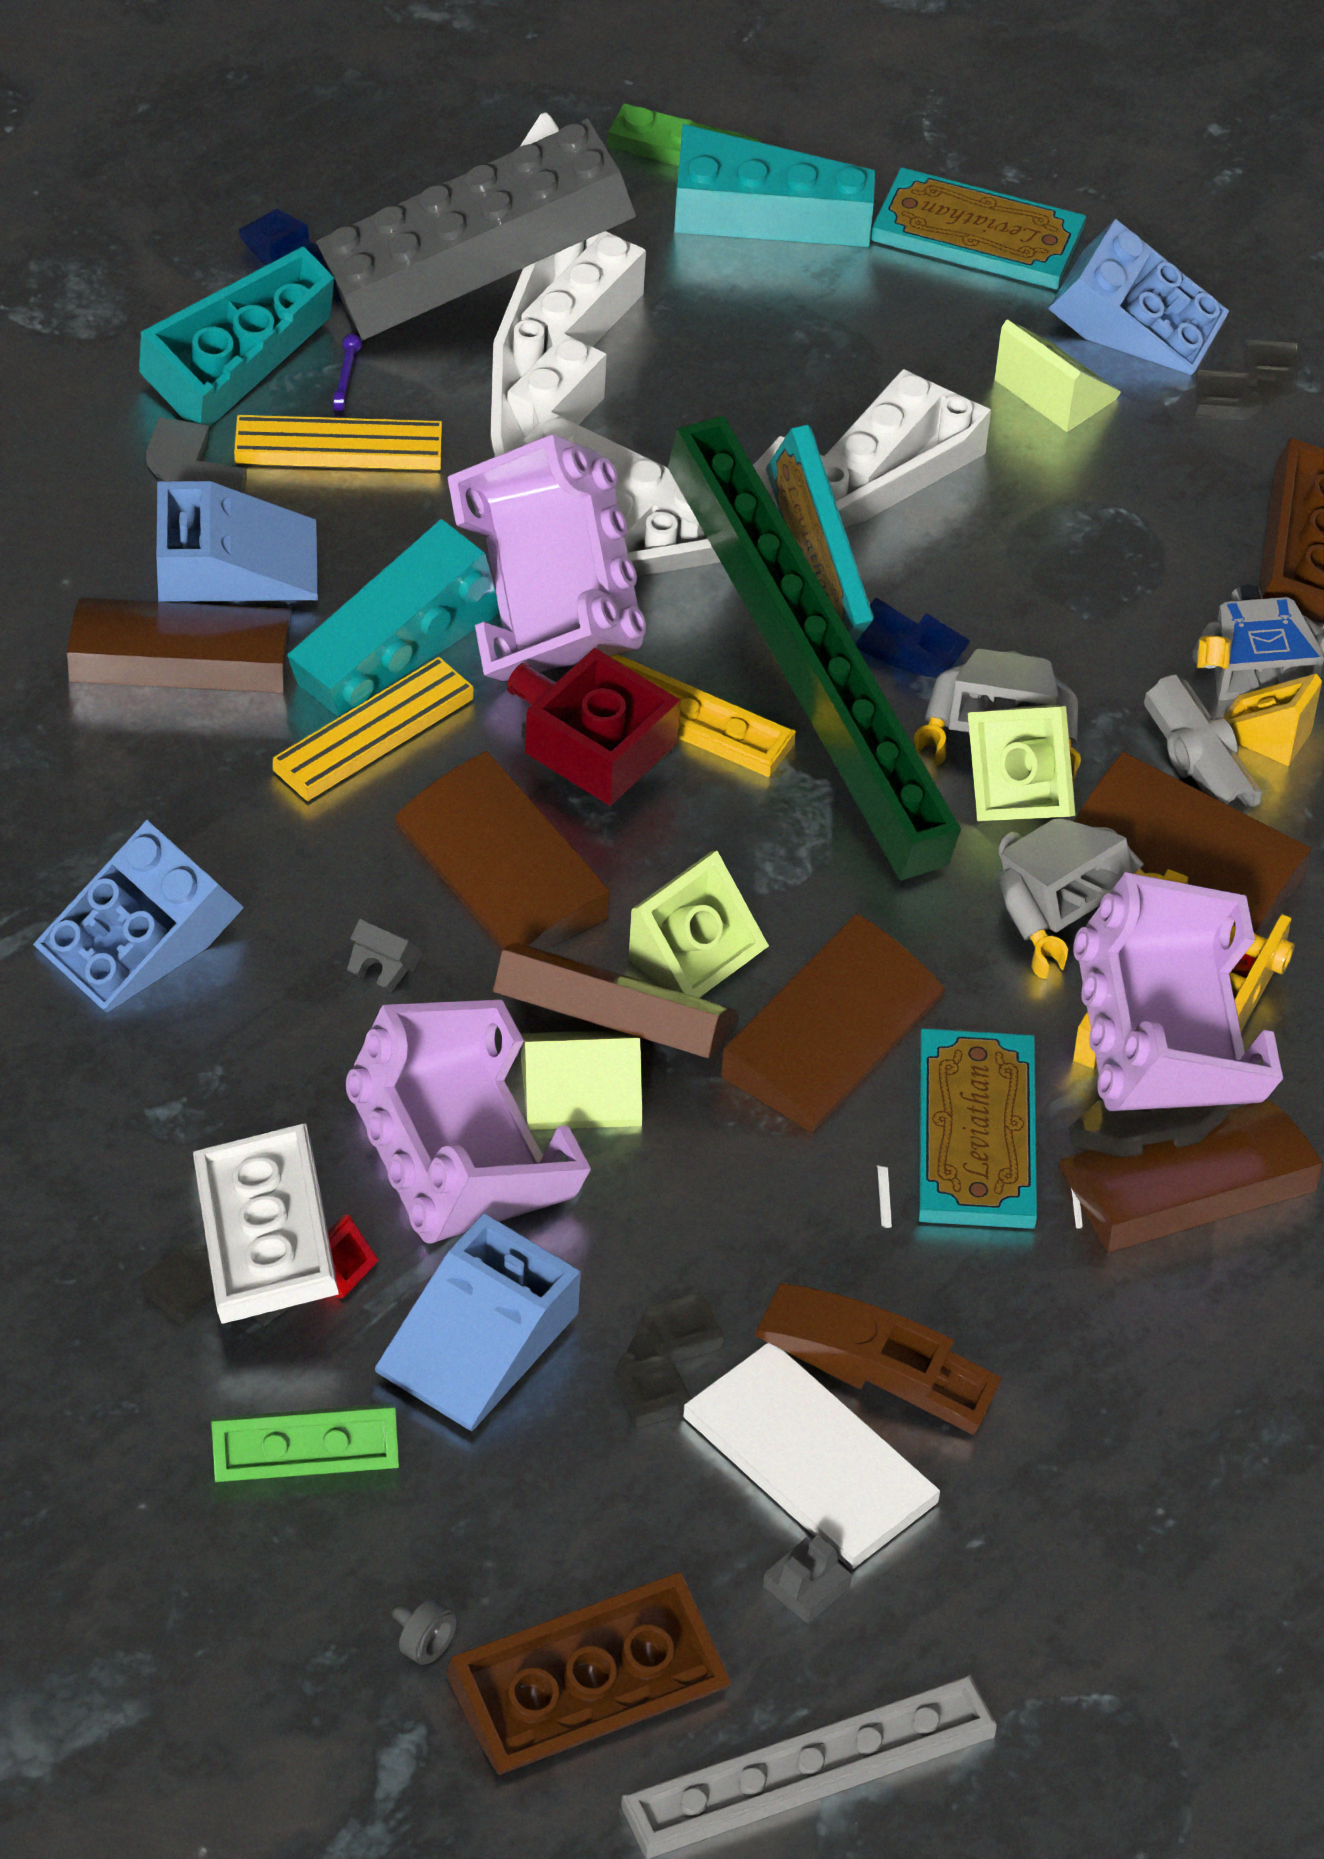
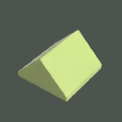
M1008 319L1001 327L994 380L1064 431L1069 432L1114 402L1121 393L1120 390L1050 340Z
M1038 705L968 713L977 821L1075 816L1066 706Z
M711 851L631 910L628 960L658 985L697 998L703 996L769 946L718 851Z
M618 1030L521 1034L524 1040L520 1049L526 1123L530 1130L557 1129L558 1126H569L570 1129L642 1126L640 1037Z

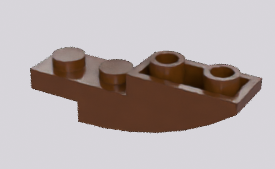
M780 1283L754 1334L762 1340L860 1390L867 1380L972 1435L978 1430L1002 1380V1377L950 1351L955 1340L929 1327L856 1299L804 1286Z

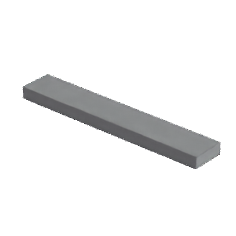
M968 1675L622 1796L621 1808L645 1859H650L994 1738L997 1725L971 1676Z

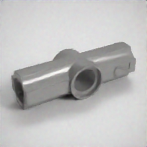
M1176 674L1159 679L1158 683L1146 692L1144 706L1167 738L1168 755L1175 771L1183 778L1192 776L1203 793L1247 815L1253 807L1260 804L1262 791L1238 757L1237 741L1230 724L1222 717L1212 719L1186 680H1180Z

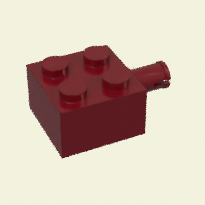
M596 648L591 650L557 682L536 671L526 662L521 663L515 668L507 682V692L513 696L516 695L531 705L526 712L525 753L609 806L613 805L678 743L681 700Z

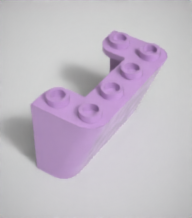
M551 434L447 476L456 526L485 536L502 628L485 622L475 625L485 676L500 681H508L515 668L524 662L541 673L575 665L594 648L608 656L637 650L642 646L643 636L646 634V622L638 608L634 588L637 576L635 568L629 560L624 537L627 533V524L622 512L619 510L616 496L617 473L608 458L602 457L594 450ZM466 494L470 497L474 505L475 516L468 507L466 501ZM494 642L499 647L503 658H497L494 651Z
M1125 872L1112 891L1103 897L1100 907L1089 920L1086 927H1082L1078 931L1074 941V956L1076 960H1079L1082 976L1081 997L1083 1004L1087 1006L1091 1028L1089 1043L1090 1048L1095 1052L1099 1074L1098 1094L1103 1098L1105 1107L1109 1111L1262 1103L1282 1081L1283 1075L1273 1031L1263 1030L1249 1049L1244 1052L1229 973L1255 941L1245 895ZM1235 922V937L1230 946V931ZM1261 1059H1263V1066L1259 1065Z
M503 1000L382 1005L371 1030L366 1035L365 1042L354 1063L353 1069L349 1071L346 1078L348 1098L355 1104L367 1129L369 1141L376 1147L387 1169L389 1181L392 1187L397 1190L409 1214L413 1230L428 1244L466 1233L483 1213L500 1222L573 1199L579 1193L591 1170L569 1126H558L544 1155L540 1151L529 1127H527V1123L504 1081L524 1040ZM497 1027H499L502 1035L500 1053L497 1052L495 1046V1031ZM563 1153L567 1158V1162H561Z

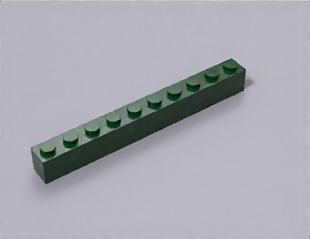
M723 415L677 428L668 469L899 880H906L949 866L961 828L727 419Z

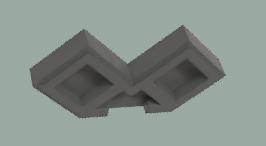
M162 417L158 418L146 450V464L156 477H162L165 482L211 481L243 493L247 483V471L245 468L201 461L209 440V425Z

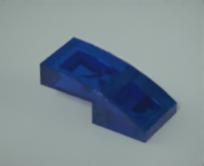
M275 209L239 229L242 241L264 265H268L304 246L327 269L317 244L310 241L308 225L279 209Z
M875 597L870 604L874 619L855 645L862 652L894 667L914 674L937 678L942 672L955 665L971 640L928 613H925L920 622L916 623Z

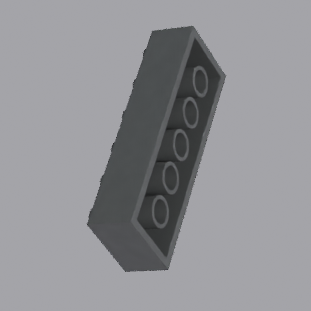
M587 118L576 124L567 125L558 132L532 144L520 146L512 153L490 163L476 166L467 173L441 185L429 187L421 194L401 203L385 207L376 214L350 226L338 228L330 235L316 240V244L327 270L334 277V286L363 341L636 217L619 168Z

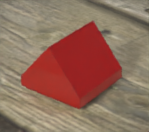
M343 1215L328 1230L339 1292L338 1295H334L336 1298H344L379 1261L350 1215Z

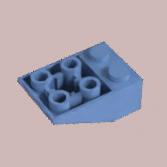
M1116 218L1083 250L1048 308L1086 340L1192 375L1197 369L1229 313V310L1213 296L1178 270L1176 266L1167 261Z
M211 481L157 482L156 560L158 602L318 600L316 519Z
M146 820L33 945L99 1007L108 1013L206 950L244 907Z
M483 1213L447 1252L375 1366V1372L463 1427L473 1431L577 1316L579 1312L581 1271Z

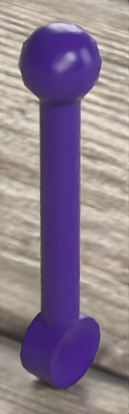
M348 334L342 342L345 356L338 388L334 394L333 410L335 411L345 410L346 394L355 353L360 351L362 347L361 338L355 334Z

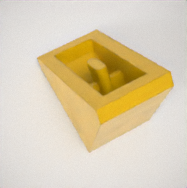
M1316 673L1238 695L1222 718L1230 724L1237 744L1289 766L1312 732L1322 680Z

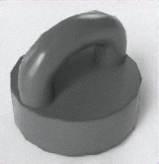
M437 1600L425 1601L414 1612L403 1605H396L391 1610L392 1617L404 1627L399 1641V1649L402 1654L418 1664L425 1665L434 1662L446 1650L454 1636L457 1623L456 1615L453 1610Z

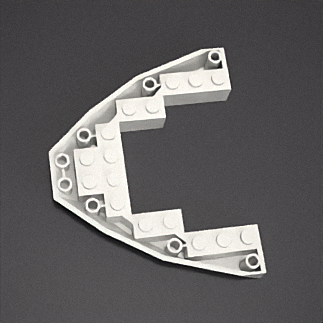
M604 231L526 266L521 272L493 343L490 437L494 457L551 434L594 450L602 457L608 458L616 470L617 485L615 490L618 506L627 524V533L624 537L628 557L635 568L637 577L720 563L718 556L667 467L579 425L605 397L607 354L593 346L644 294L646 250ZM903 369L825 456L820 455L844 528L870 519L983 456L986 453L991 409ZM779 436L753 465L777 508L778 505L766 472V467L783 442L784 437Z

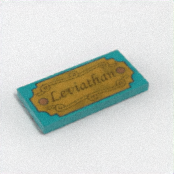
M901 167L872 226L871 240L1058 290L1085 229L1086 215Z
M809 425L794 427L790 429L768 463L766 472L780 514L856 644L874 617L811 427L809 428Z
M921 1029L919 1061V1222L1035 1229L1037 1219L1034 1035Z

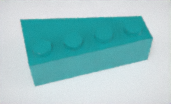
M683 124L674 233L869 247L874 204L875 170Z
M302 246L141 331L139 372L186 422L209 425L210 428L331 317L334 277Z
M440 519L287 654L297 684L339 718L473 632L475 625L482 622L487 623L499 615L496 590L485 552L444 520Z

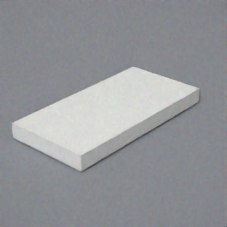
M306 1123L193 1152L216 1307L222 1324L339 1294L311 1138Z
M770 1343L765 1344L684 1405L683 1417L814 1537L820 1535L837 1551V1558L851 1571L939 1502L940 1490L784 1350Z

